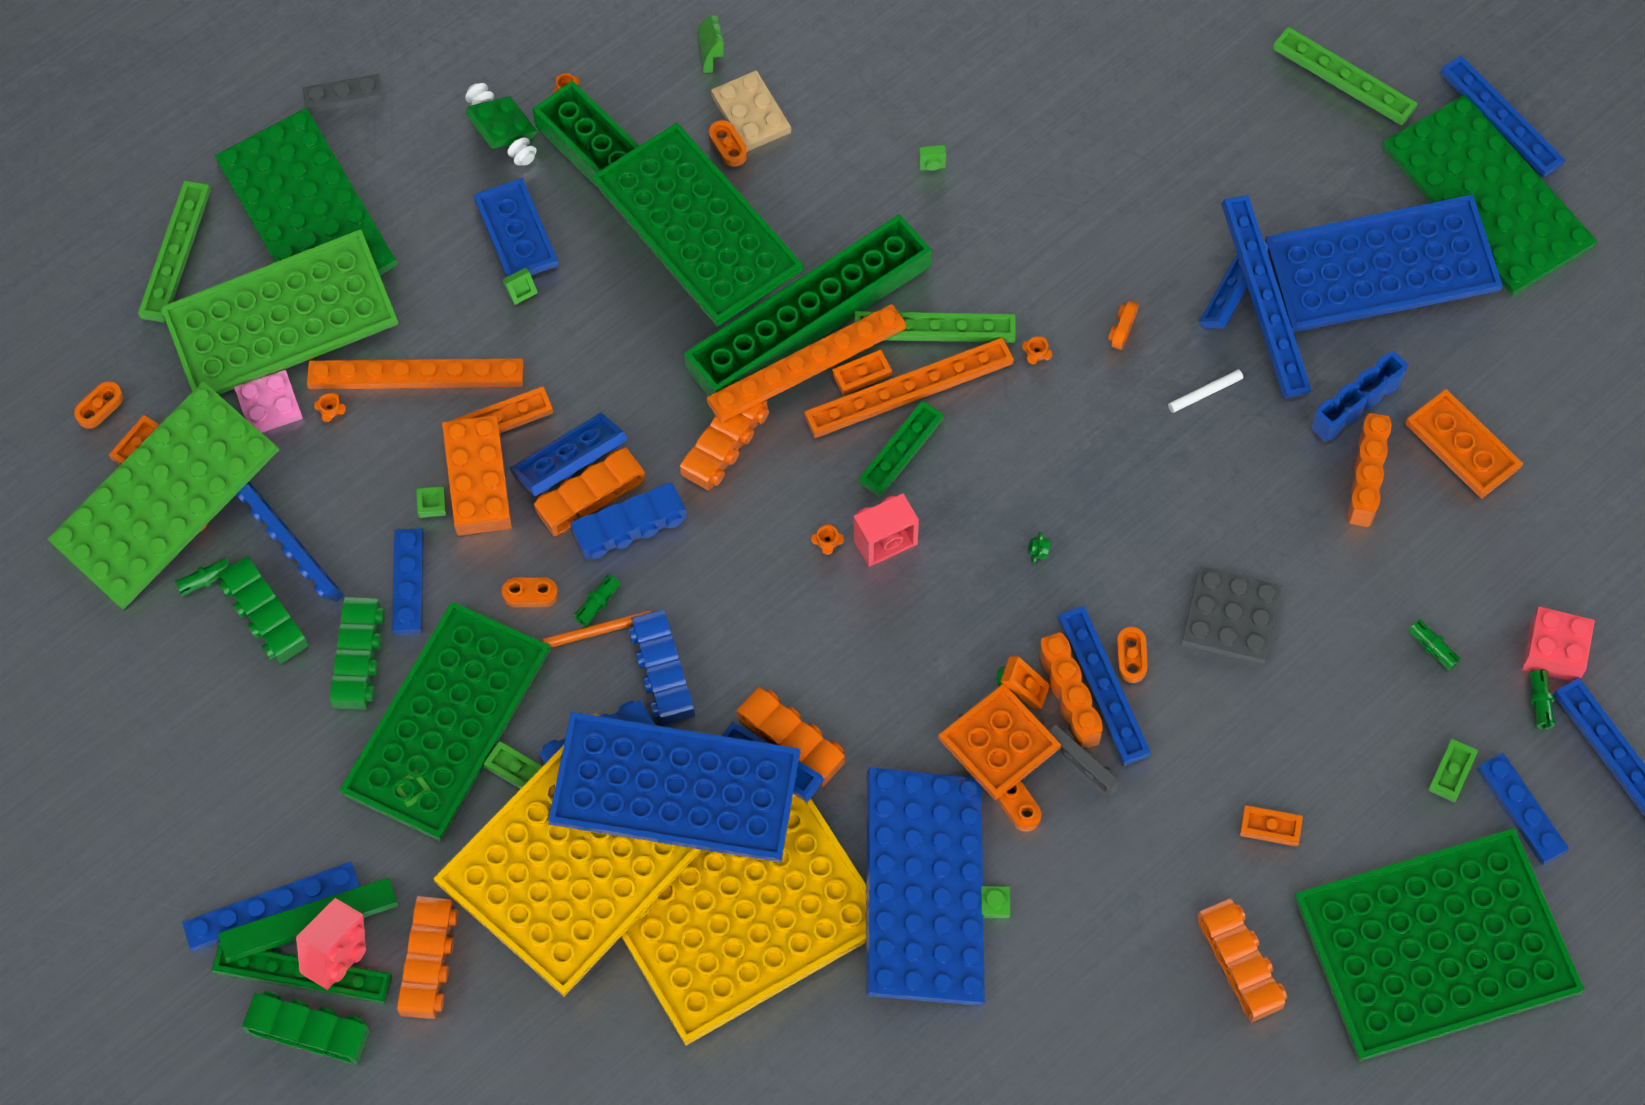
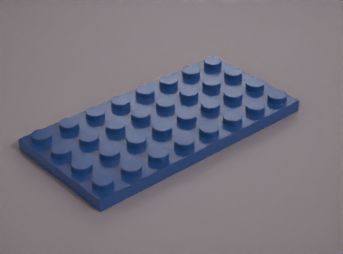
M1473 195L1266 236L1265 239L1269 246L1268 254L1293 333L1501 291L1502 282Z
M571 712L548 822L549 825L781 863L800 749Z
M870 767L867 771L866 996L982 1006L985 1003L984 922L982 914V786L975 778Z

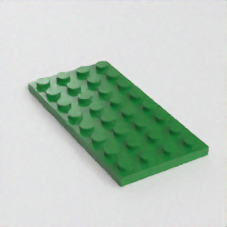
M1465 95L1383 141L1382 148L1430 203L1468 195L1474 196L1502 285L1512 296L1592 249L1597 243L1594 236Z
M307 108L214 155L274 262L361 229L379 274L381 275L398 266L391 250Z
M678 122L592 175V182L717 327L804 270L801 261Z
M451 601L339 789L340 794L441 842L484 768L483 763L498 744L551 652L550 645ZM407 775L414 777L412 780L403 779ZM422 777L432 791L421 793L417 802L407 807L404 802L410 801L424 790L416 779ZM403 783L405 784L401 788L407 795L405 798H401L396 791V788Z

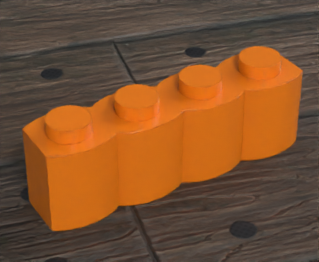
M767 400L722 423L715 416L710 426L703 432L696 445L689 451L681 463V476L708 491L714 485L718 486L725 474L723 470L729 464L733 465L739 456L738 449L743 444L747 445L754 435L753 429L758 424H763L769 414Z
M1369 413L1364 421L1358 441L1359 452L1355 460L1356 473L1351 485L1352 498L1347 510L1349 524L1370 527L1380 504L1379 490L1384 479L1383 465L1388 453L1387 441L1392 427L1389 416Z
M627 447L613 450L606 456L603 462L588 465L580 476L565 479L557 490L542 493L534 503L535 511L553 537L558 536L570 529L572 522L584 516L594 514L600 508L611 504L623 494L640 486L646 480L645 471Z
M1061 632L1041 638L1039 662L1044 672L1049 675L1050 689L1053 695L1060 701V713L1064 721L1070 725V733L1074 736L1075 742L1082 748H1091L1099 745L1103 728L1102 720L1098 712L1091 707L1092 697L1086 685L1081 682V670L1077 662L1071 657L1069 641Z
M758 687L736 710L737 719L747 729L769 744L800 749L799 762L823 776L824 781L820 785L823 788L845 764L844 749L835 741L829 742L822 737L823 733L814 724L810 723L808 725L801 721V715L793 707L788 706L786 708L780 704L779 697L770 689L765 691Z
M417 896L398 998L397 1010L400 1016L436 1020L437 1012H442L444 994L440 993L442 983H447L449 977V965H445L447 954H452L454 948V937L450 936L452 926H457L459 919V909L455 908L452 899Z
M1229 898L1199 911L1197 921L1218 963L1224 970L1231 988L1238 997L1245 1015L1252 1023L1282 1010L1286 1004L1287 994L1283 985L1280 982L1276 983L1272 977L1273 967L1268 957H1262L1258 951L1259 940L1255 932L1248 930L1243 921L1246 920L1242 907L1239 904L1235 905L1233 900Z

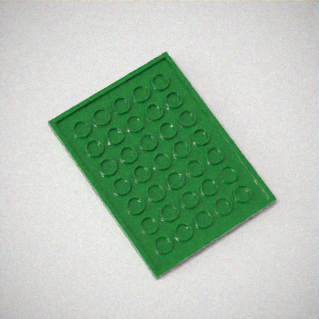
M1515 828L1297 892L1294 895L1358 1062L1580 995L1585 991Z

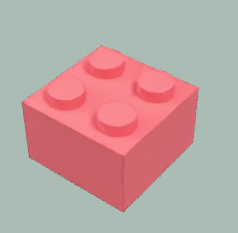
M904 493L896 497L889 496L881 504L872 508H863L853 516L854 542L868 567L918 545L919 519Z
M1538 606L1531 620L1522 670L1528 672L1540 670V675H1542V670L1548 671V677L1569 682L1577 678L1581 679L1587 667L1595 620Z
M334 898L296 936L300 973L327 990L335 982L342 980L354 962H359L366 952L363 914Z

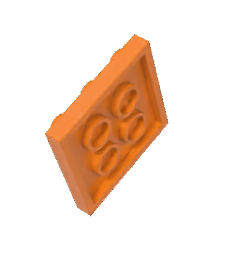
M1004 684L938 735L941 743L995 801L1061 748V744Z

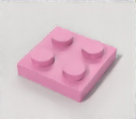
M286 370L234 387L244 418L261 433L303 419Z

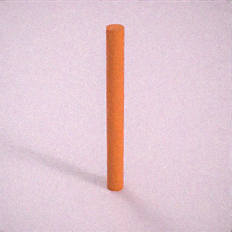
M651 610L542 638V641L552 648L633 626L631 618L651 613Z

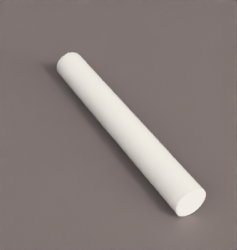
M1238 369L1168 403L1169 409L1172 413H1175L1242 380L1243 374Z

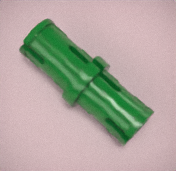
M224 557V559L203 568L200 566L197 568L198 571L175 580L182 597L204 586L206 588L212 586V582L220 579L219 573L229 568L230 564L227 558Z
M607 574L600 585L594 591H590L587 594L584 604L573 614V618L577 623L587 627L593 617L600 610L605 609L607 606L606 602L621 586L618 579L614 576L611 578V575Z
M1421 619L1408 629V632L1426 648L1424 651L1428 655L1432 654L1448 671L1461 660V657L1453 652L1444 642V638L1441 635L1437 636Z
M1534 670L1529 673L1533 693L1530 700L1531 704L1535 707L1536 727L1543 729L1544 724L1545 729H1550L1556 724L1552 709L1554 695L1550 693L1548 671L1542 670V675H1540V670Z

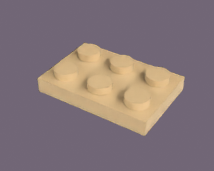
M757 70L711 89L712 98L725 120L733 125L746 145L747 152L791 133L790 124Z

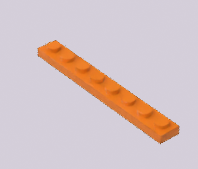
M890 304L708 396L707 403L722 423L905 330L906 322L895 307Z
M1002 337L804 411V417L814 438H818L1013 364L1014 359Z
M523 358L309 361L307 386L308 389L523 387L524 360Z

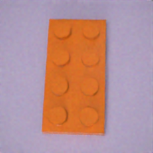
M1447 389L1406 419L1405 425L1481 499L1520 470L1523 465Z

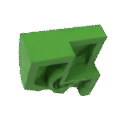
M711 15L699 25L697 31L703 73H713V57H723L724 42L723 37H721V28L717 15Z

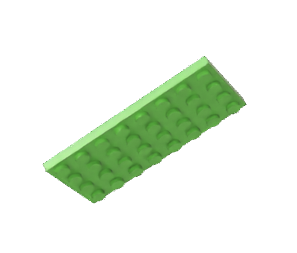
M361 229L161 307L192 392L204 381L218 395L231 391L236 386L274 374L399 325Z
M203 381L61 524L48 540L124 610L260 471L279 449Z

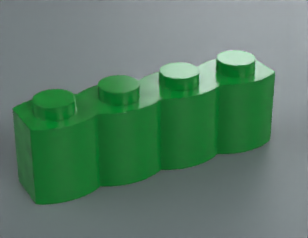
M248 556L219 573L222 580L218 584L227 598L230 596L234 598L236 603L233 604V607L242 619L246 616L251 622L247 627L255 639L261 637L265 644L261 647L270 660L275 658L279 664H282L309 647L298 626L289 616Z
M344 597L334 662V675L330 690V702L333 708L367 710L369 702L374 700L375 689L374 685H371L372 676H376L378 672V659H374L376 650H380L382 642L381 633H378L379 624H384L385 608L381 607L378 598Z
M264 991L263 994L254 993L242 1024V1028L246 1033L290 1047L303 1049L314 1054L358 1065L370 1033L368 1026L364 1024L365 1020L353 1015H348L347 1019L337 1017V1012L325 1007H320L319 1010L309 1009V1004L297 999H292L291 1002L281 1001V996L269 991Z

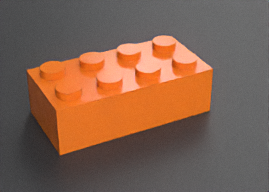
M497 415L442 422L454 526L457 536L512 529Z

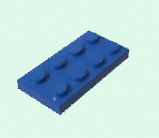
M523 178L473 195L506 277L524 268L531 275L559 266L558 259Z
M599 413L511 466L510 471L529 492L537 496L547 492L551 486L561 480L570 478L574 472L584 466L593 464L597 458L605 453L616 450L620 444L627 441L623 430L604 414Z

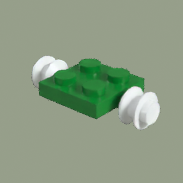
M485 83L471 85L465 96L466 101L472 103L471 106L467 107L465 113L492 149L510 145L507 153L509 157L514 158L516 165L530 164L536 154V148L530 146V139H534L537 133L535 127L511 96L493 100L494 94L488 91V86Z

